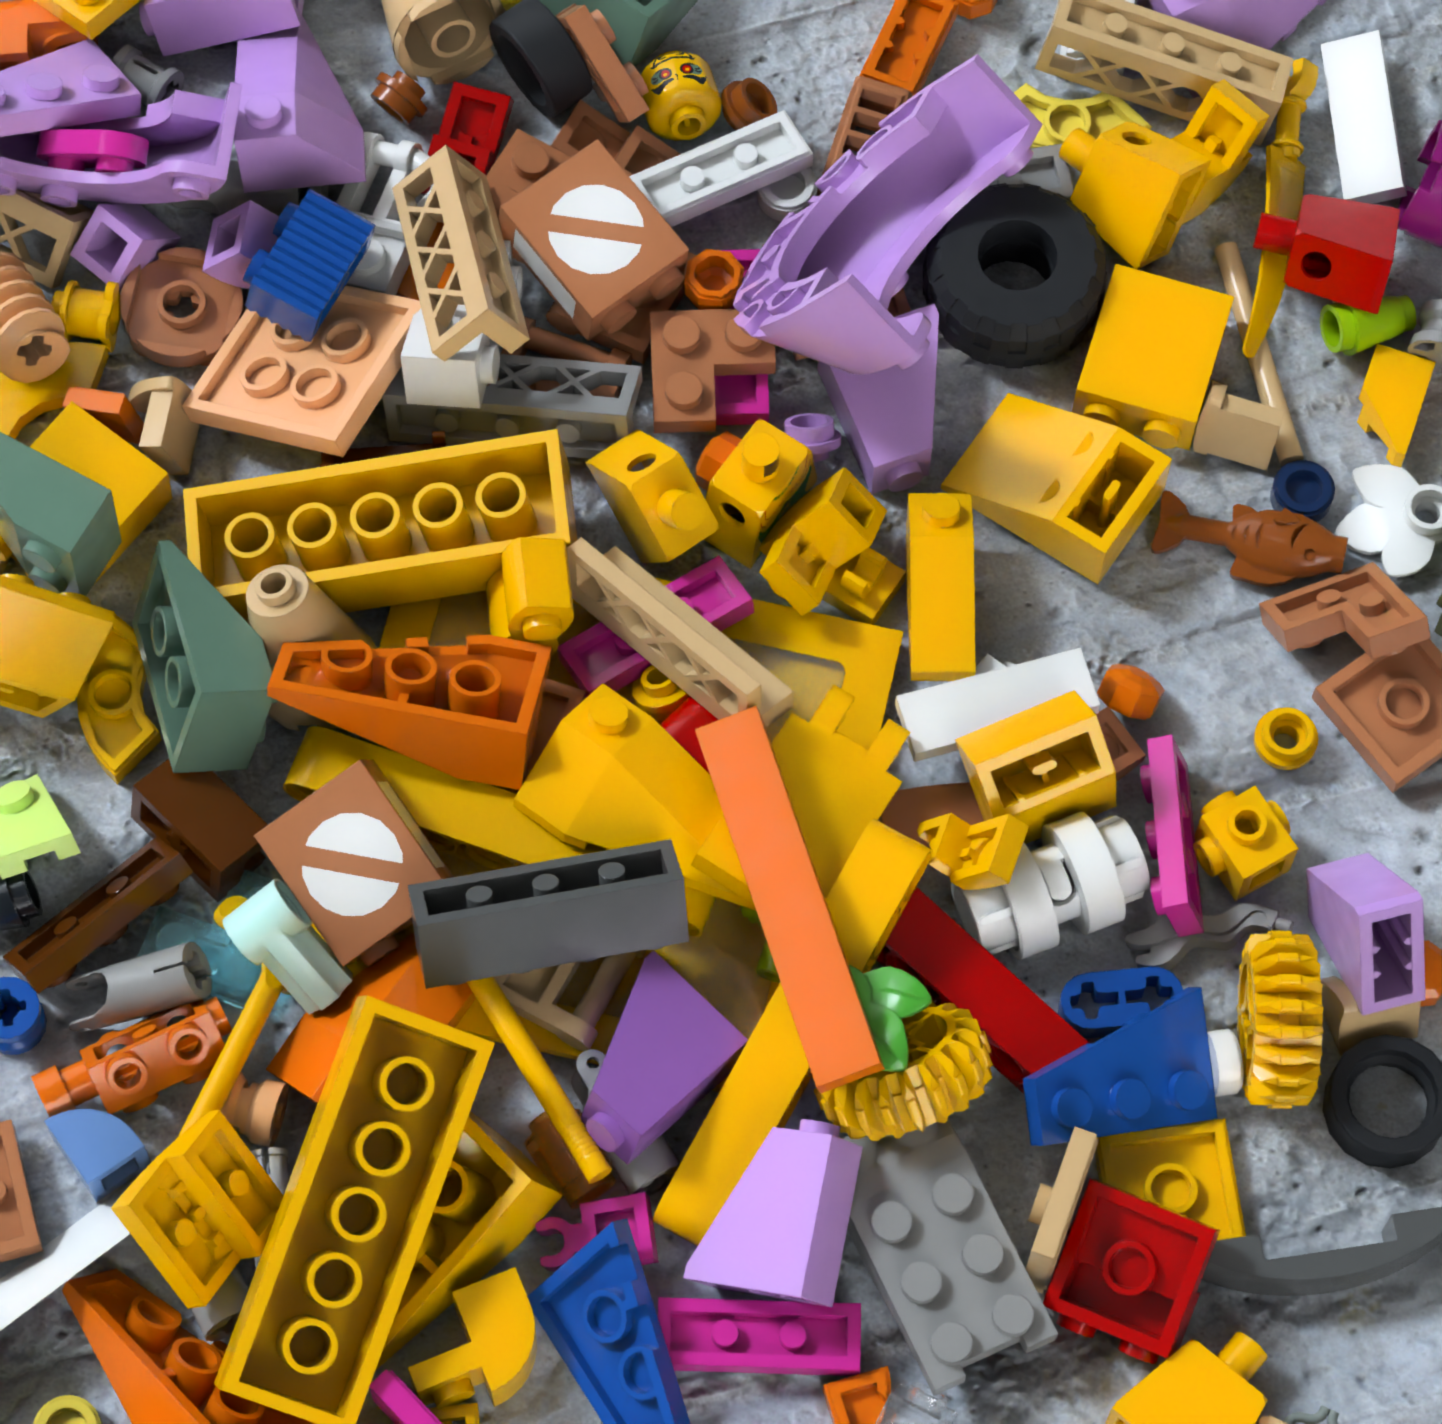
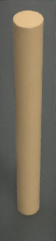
M1225 242L1218 245L1214 249V253L1227 295L1234 296L1231 308L1242 343H1244L1254 296L1237 243ZM1265 336L1255 356L1247 358L1261 404L1285 411L1274 446L1281 466H1284L1293 461L1303 460L1304 456Z

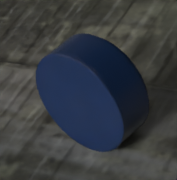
M1307 460L1290 462L1284 465L1274 478L1270 491L1272 507L1278 511L1287 508L1291 512L1303 514L1318 522L1330 510L1335 495L1334 481L1329 472L1315 462Z

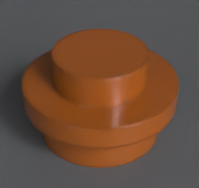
M397 70L393 77L380 72L375 78L378 86L371 93V98L399 122L409 125L415 116L422 118L428 111L426 105L421 101L426 92L403 72Z
M746 78L743 81H733L722 90V112L725 120L734 130L741 129L777 113V103L773 94L757 79Z

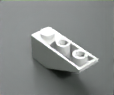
M504 240L519 300H521L523 291L522 267L513 266L511 240ZM458 304L449 323L448 330L467 315L465 305ZM420 309L413 315L400 355L407 404L480 409L487 384H496L500 368L499 344L481 333L444 362L431 351L422 310Z

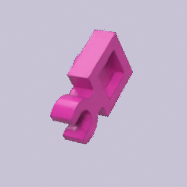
M645 1192L580 1203L582 1223L571 1225L562 1218L547 1217L535 1224L536 1231L541 1236L562 1234L564 1237V1246L558 1254L540 1257L541 1266L548 1271L555 1272L612 1221L626 1218L629 1222L641 1264L659 1263L650 1197Z

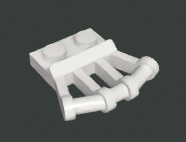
M366 131L364 132L366 182L344 184L336 203L376 226L369 249L346 285L396 295L410 260L401 223L397 221L399 215L392 188L429 159L430 156L423 152L422 146L418 142L402 140L399 144L385 142L381 134ZM380 165L393 168L373 215L360 213V209ZM434 183L431 185L429 192L417 203L418 207H424ZM329 185L307 187V192L309 189H312L328 198Z

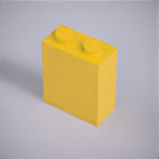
M1115 264L1076 388L1072 412L1118 426L1132 435L1142 437L1147 443L1158 448L1171 449L1178 447L1190 450L1225 333L1234 296Z
M73 401L65 407L30 446V448L97 482L112 492L122 542L96 582L173 498L167 471ZM0 535V560L5 562L11 557L19 563Z

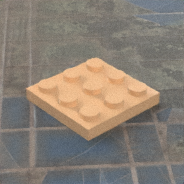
M346 285L311 342L304 341L301 336L293 335L290 330L282 329L279 324L271 323L268 318L260 317L256 311H249L247 308L182 407L190 422L344 457L402 367L400 355L413 315L421 309L420 301Z

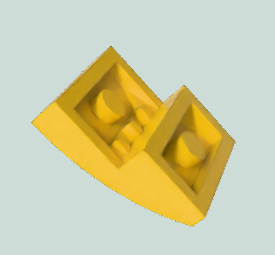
M219 1109L208 1112L174 1140L140 1173L113 1204L111 1209L187 1309L205 1307L241 1259L259 1257L262 1254L283 1194Z

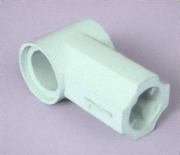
M273 879L222 920L228 936L238 950L253 964L259 966L263 963L309 1015L328 1007L340 997L344 989L353 981L351 970L347 966L341 965L328 944L311 926V919L294 894L280 879Z

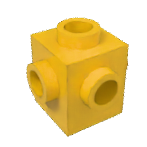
M1256 785L1237 796L1233 790L1226 791L1209 801L1202 808V816L1195 832V843L1193 844L1196 858L1209 876H1219L1235 902L1290 871L1298 847L1289 835L1291 832L1289 821L1275 801L1269 800L1266 802Z

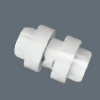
M1077 812L1043 825L1041 833L1043 847L1029 851L1023 842L1009 884L977 890H963L951 882L954 905L963 929L992 955L1009 949L1016 959L1022 960L1058 946L1060 941L1058 924L1071 920L1082 934L1087 935L1123 921L1126 915L1125 904L1142 898L1144 892L1150 888V876L1143 851L1136 835L1125 819L1116 815H1110L1093 822L1085 812Z

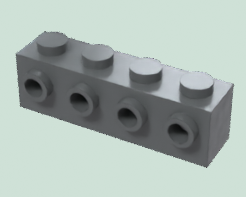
M671 839L408 885L416 948L426 989L444 985H460L472 980L511 973H527L534 969L579 961L589 962L601 957L640 950H656L668 945L689 942L684 878Z

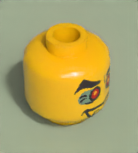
M668 51L657 56L644 68L641 76L649 92L643 95L642 98L650 109L644 114L650 129L661 138L674 141L690 140L704 134L714 126L721 114L722 100L707 61L697 54L683 51Z

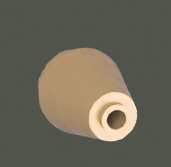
M381 0L395 58L407 76L413 80L418 81L417 76L431 78L434 85L449 84L469 77L484 67L494 56L491 50L493 42L490 36L489 25L492 20L506 12L500 0Z
M286 564L271 566L258 573L247 587L246 605L249 625L262 638L269 664H276L282 644L285 642L363 640L371 649H376V645L370 636L298 567ZM280 701L272 703L268 713L272 719L291 730L300 731L297 725H317V727L327 729L338 727Z

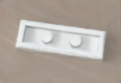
M1377 30L1320 44L1343 199L1374 204L1407 196L1385 50L1380 31Z
M783 110L629 177L670 227H673L812 167L813 152L786 111Z
M1080 647L897 695L895 707L902 727L911 732L906 740L913 761L916 762L958 751L955 739L1073 690L1077 692L1095 714L1099 713L1100 702Z

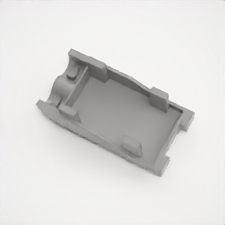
M949 1121L946 1123L936 1122L926 1126L923 1133L919 1130L907 1132L900 1139H896L893 1135H886L879 1141H871L868 1136L861 1139H850L849 1136L842 1138L863 1147L847 1230L873 1283L898 1324L933 1396L964 1383L966 1378L963 1370L964 1367L1020 1342L1025 1354L1056 1340L1058 1332L967 1151Z

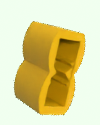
M519 537L504 549L501 555L502 569L494 573L486 584L490 633L493 636L552 646V657L558 648V637L569 628L574 620L566 542L563 538Z

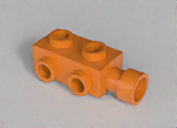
M215 996L206 1001L200 1000L159 1012L121 1031L107 1032L98 1042L79 1050L82 1060L59 1071L56 1065L31 1076L49 1117L68 1110H74L76 1106L97 1096H100L107 1113L113 1114L120 1110L124 1113H131L152 1104L158 1098V1092L182 1081L184 1084H192L208 1078L225 1045L221 1037L231 1033L232 1028L218 998ZM175 1016H185V1017H187V1018H185V1019H183V1020H181V1021H179V1022H177V1023H175V1024H173V1025L167 1027V1024H168L169 1020L172 1019L173 1017H175ZM117 1044L126 1046L106 1056L107 1051L112 1046Z

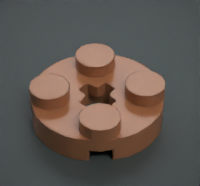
M177 247L157 253L158 260L148 263L143 269H141V264H139L130 272L121 290L120 314L130 344L138 355L147 357L165 366L192 367L199 364L209 366L245 312L242 289L219 281L202 272L206 255L204 250ZM181 297L191 298L193 308L197 309L192 315L177 318L174 317L173 312L166 310L168 305H178Z

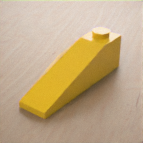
M602 683L561 720L515 796L513 807L561 841L584 850L588 843L611 850L671 839L685 886L756 911L755 905L691 866L696 853L723 815L710 774L653 717Z

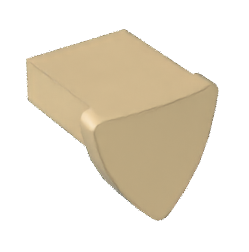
M162 376L141 380L134 384L129 392L128 400L134 409L146 413L139 448L153 462L167 471L169 475H188L200 424L190 422L182 407L192 390L177 377Z
M1211 380L1206 401L1196 426L1193 451L1206 456L1209 453L1267 471L1285 411L1227 394L1228 384Z
M1336 976L1320 979L1323 984L1322 1005L1324 1007V1018L1341 1057L1343 1053L1363 1039L1385 1034L1411 1039L1418 1037L1421 1001L1362 1016L1353 995L1341 979Z

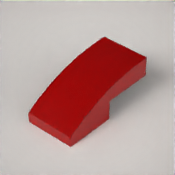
M454 81L439 134H433L428 155L431 157L443 146L447 145L487 175L495 163L514 100L511 96ZM429 186L421 194L426 195L429 192L431 186Z

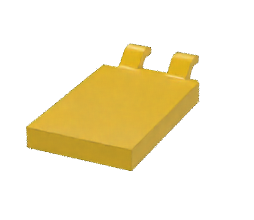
M835 684L827 692L809 723L796 714L791 713L771 743L825 899L867 825L872 819H880L903 781L887 771L911 733L891 719H888L869 750L838 732L837 729L845 719L846 712L854 702L855 697ZM723 814L696 853L691 866L754 905Z

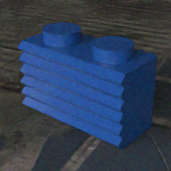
M309 189L299 206L290 201L282 211L273 229V234L278 239L270 253L260 248L252 258L243 277V281L250 285L245 306L249 311H256L260 317H266L271 323H277L282 329L290 330L293 335L301 336L304 341L311 342L369 249L376 225Z

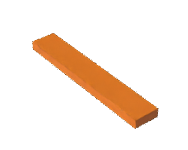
M757 706L695 729L817 1089L820 1093H824L885 1070Z

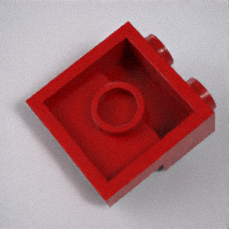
M1090 1179L1043 1304L1046 1308L1059 1313L1056 1320L1057 1325L1089 1338H1094L1097 1329L1121 1339L1118 1347L1119 1351L1141 1361L1156 1364L1159 1355L1169 1358L1181 1346L1200 1296V1292H1197L1220 1230L1097 1179Z

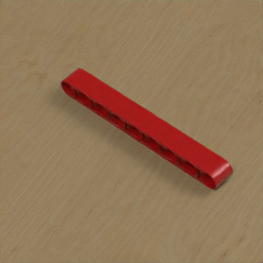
M689 696L660 725L709 773L695 729L715 722L718 719ZM915 888L877 961L883 967L891 966L901 969L918 979L925 986L932 998V1002L936 1006L944 1003H954L956 1008L969 1009L973 1019H977L980 1030L985 1031L991 1048L989 1055L992 1066L1024 1094L1023 1078L1089 1042L919 888Z

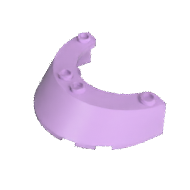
M978 54L968 59L916 93L879 122L881 129L863 144L857 155L849 149L815 182L814 185L822 192L820 196H812L807 202L809 206L797 214L789 212L751 263L733 302L734 308L739 312L733 320L745 334L851 374H871L898 365L901 369L909 368L927 351L930 342L926 337L930 332L932 324L922 312L895 319L888 311L891 298L907 283L909 274L906 271L916 257L962 207L999 176L1004 174L1006 177H1011L1030 161L1034 154L1030 146L1043 124Z
M230 82L225 99L175 89L169 98L157 103L148 104L146 116L120 118L56 128L114 130L135 134L148 139L149 149L146 167L133 168V171L96 172L95 168H85V171L47 167L48 162L36 156L40 131L0 137V195H15L16 189L41 194L40 199L43 202L59 207H76L78 200L125 204H160L187 200H207L210 194L223 187L227 180L243 84Z

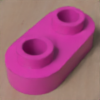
M49 129L39 133L36 156L48 162L47 167L85 171V168H95L96 172L133 171V168L146 167L149 140L135 134L114 130Z

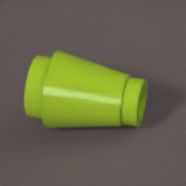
M1407 295L1383 296L1378 314L1366 312L1335 301L1332 304L1323 306L1320 313V330L1325 345L1331 352H1343L1347 356L1355 355L1404 332L1412 331L1416 326L1415 306Z

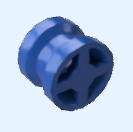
M1 977L0 1012L5 1008V1004L7 1010L0 1017V1053L19 1055L30 1051L40 1043L46 1032L47 1018L36 991L28 982L17 977Z

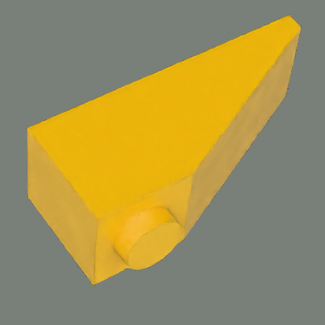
M908 493L905 563L911 681H955L974 676L976 674L975 585L971 494Z

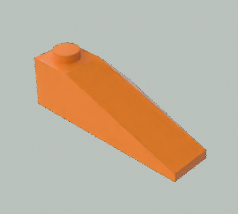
M493 635L466 636V645L429 646L427 637L406 638L405 647L371 649L363 640L285 642L282 644L267 686V696L457 779L520 790L525 781L535 745L552 646Z
M413 932L399 942L400 946L396 950L354 976L353 981L344 989L340 997L322 1011H315L310 1015L305 1013L266 1070L317 1105L358 996L368 995L454 1028L463 1018L476 997L467 982L460 985L425 988Z
M118 1269L71 1279L65 1283L62 1292L132 1424H315L220 1390L214 1385V1381L228 1345L221 1340L214 1341L210 1345L195 1337L180 1326L182 1317L179 1311Z

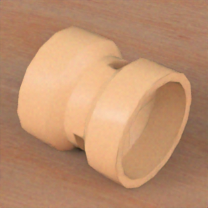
M240 1072L221 1112L236 1131L239 1128V1133L247 1135L252 1144L268 1148L273 1147L285 1115L288 1085L287 1083L266 1079L260 1084L253 1082L248 1087V1081L243 1073Z

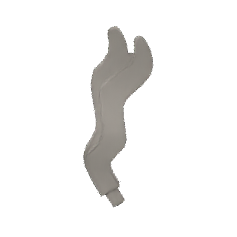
M1243 903L1233 906L1220 915L1210 916L1202 914L1204 933L1178 937L1167 915H1161L1149 928L1127 933L1125 942L1127 947L1132 950L1151 951L1136 957L1137 968L1160 967L1169 971L1190 950L1196 947L1227 951L1234 948L1246 934L1253 931H1263L1266 933L1271 930L1292 931L1294 922L1281 918L1279 910L1257 904Z

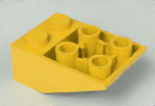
M1007 393L942 482L940 489L947 493L971 494L973 509L1098 585L1162 495L1166 486L1172 458L1118 426Z

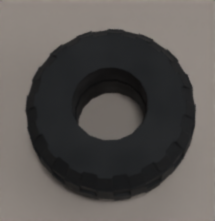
M1026 183L990 185L962 207L927 244L923 262V295H925L926 305L935 303L939 312L938 329L944 336V339L955 349L970 356L971 359L986 365L992 364L1005 368L1023 369V367L1039 364L1041 366L1056 360L1057 357L1069 350L1072 351L1083 341L1090 327H1093L1103 302L1107 282V255L1104 243L1095 229V224L1088 215L1083 213L1071 200L1063 195L1043 189L1041 186ZM1005 261L1020 262L1036 269L1046 281L1037 287L1026 290L1006 289L992 282L983 271L993 264Z

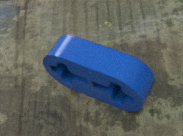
M1160 967L1083 973L1074 976L1064 986L1058 1003V1015L1084 1038H1104L1122 1028V1024L1141 1013L1151 1012L1150 1006L1146 1002L1126 1003V1001L1141 999L1146 987H1155L1159 997H1169V1000L1164 1001L1163 1004L1171 1001L1170 997L1181 992L1183 988L1179 979L1172 972ZM1084 992L1091 993L1094 1003L1115 1002V1005L1099 1007L1095 1019H1086L1083 1009L1072 1008V1006L1078 1004L1080 994Z

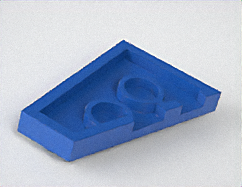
M1188 987L1171 996V1001L1149 1013H1141L1124 1022L1122 1028L1095 1043H1086L1023 1078L1031 1146H1047L1069 1142L1074 1126L1097 1134V1138L1218 1119L1202 987Z
M628 1219L612 1221L527 1296L533 1313L603 1424H691Z

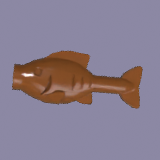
M1167 490L1162 492L1160 522L1151 545V551L1154 554L1172 550L1178 547L1185 539L1225 546L1236 557L1230 569V577L1264 587L1286 585L1298 578L1312 577L1327 572L1342 574L1348 537L1335 535L1323 525L1303 514L1291 512L1287 508H1284L1282 511L1263 510L1257 512L1251 507L1236 504L1233 506V521L1226 522L1190 515L1186 505L1176 495Z

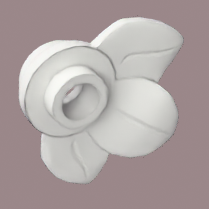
M1372 464L1355 468L1352 472V479L1364 503L1357 506L1344 517L1336 528L1335 535L1348 537L1347 548L1356 553L1366 555L1381 554L1383 570L1388 577L1409 576L1422 570L1430 562L1434 545L1442 543V487L1434 484L1419 485L1407 470L1394 465ZM1420 511L1429 512L1435 517L1436 522L1433 524L1422 522L1415 514Z

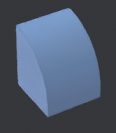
M74 1109L58 1113L44 1121L53 1141L96 1202L141 1173L151 1163L145 1146L136 1133L125 1122L112 1114L95 1109Z

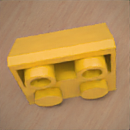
M0 575V705L44 718L75 701L113 625L115 611L91 604V600L82 594L73 592L56 593L34 586V581L23 575Z
M1075 690L955 739L983 820L986 821L1005 814H1011L1029 826L1024 839L1025 844L1041 838L1042 827L1045 824L1080 811L1092 817L1117 806L1116 771L1097 715Z

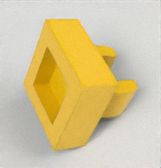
M869 547L835 570L822 600L858 622L875 625L904 584L906 571Z

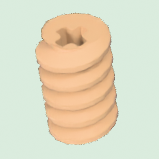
M0 251V371L13 381L23 383L40 381L59 369L65 363L71 351L68 340L64 337L65 327L60 316L55 313L50 301L45 298L40 286L36 284L32 274L27 271L22 259L12 252Z

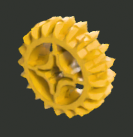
M1283 930L1251 934L1242 951V963L1239 966V984L1237 985V1034L1244 1070L1242 1088L1251 1105H1262L1271 1109H1292V1106H1308L1318 1089V1077L1321 1075L1320 1060L1323 1055V984L1320 980L1321 965L1318 962V951L1308 934H1292V931Z
M932 1002L921 1012L901 1019L905 1026L909 1047L907 1069L903 1072L879 1071L824 1093H820L816 1087L814 1089L820 1109L824 1110L828 1121L840 1126V1132L847 1133L850 1139H861L868 1136L871 1141H879L886 1135H893L896 1139H900L905 1133L919 1130L923 1133L926 1126L936 1122L946 1123L948 1116L953 1112H961L968 1109L969 1100L977 1099L985 1093L984 1085L993 1078L990 1068L993 1064L989 1055L991 1048L985 1031L980 1030L977 1019H973L969 1009L956 1008L954 1003H944L936 1006Z

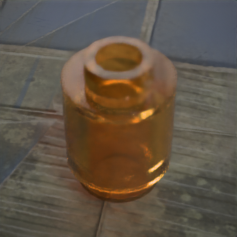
M575 1109V1110L577 1111L578 1115L581 1117V1115H582L581 1110H580V1109ZM546 1112L537 1116L528 1125L532 1134L524 1142L526 1150L540 1172L559 1192L564 1194L560 1199L565 1198L571 1209L580 1208V1203L594 1201L616 1183L612 1172L598 1182L588 1183ZM599 1147L608 1164L612 1167L613 1161L608 1153Z

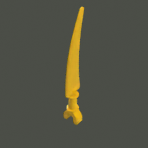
M1304 57L1293 61L1292 77L1289 75L1283 102L1277 113L1275 140L1266 146L1265 213L1297 220L1303 198L1306 167L1298 160V157L1304 151L1303 144L1299 141L1301 114L1307 109L1305 100L1312 94L1318 79V66ZM1264 250L1261 252L1257 286L1242 347L1243 354L1247 358L1255 356L1279 306L1286 285L1283 282L1287 256Z

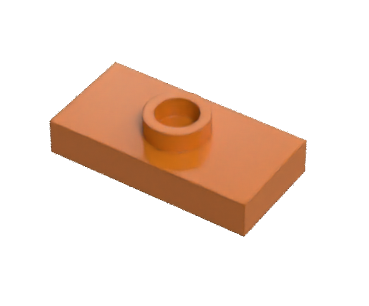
M895 0L859 76L907 89L912 93V96L921 91L958 15L959 3L953 0Z

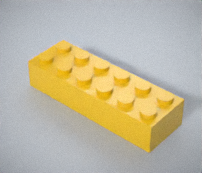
M558 429L183 489L188 559L248 624L247 587L258 573L271 566L286 564L298 567L347 613L486 591V584L490 577L502 569L501 555L504 549L519 537L563 538L567 547L578 540L569 462Z
M368 995L357 997L215 1378L214 1385L220 1390L315 1424H356L492 1053L494 1042Z

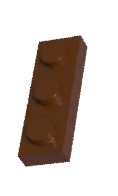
M156 836L5 954L3 958L19 979L28 982L37 994L46 988L60 985L72 976L77 968V963L98 947H104L117 941L127 931L128 923L147 908L158 906L174 896L179 889L180 882L191 875L193 871L177 850Z

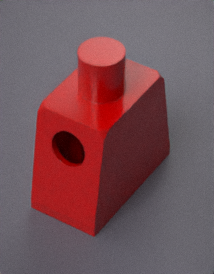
M1313 194L1304 195L1297 220L1264 212L1261 213L1253 248L1287 256L1283 282L1287 286L1366 312L1378 314L1394 259L1400 209Z

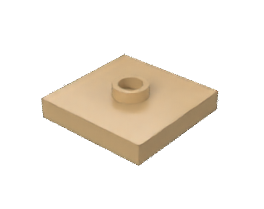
M1075 1126L1054 1186L1040 1184L1028 1219L1029 1222L1040 1225L1026 1265V1270L1037 1292L1040 1293L1047 1290L1099 1141V1139H1096L1097 1134Z

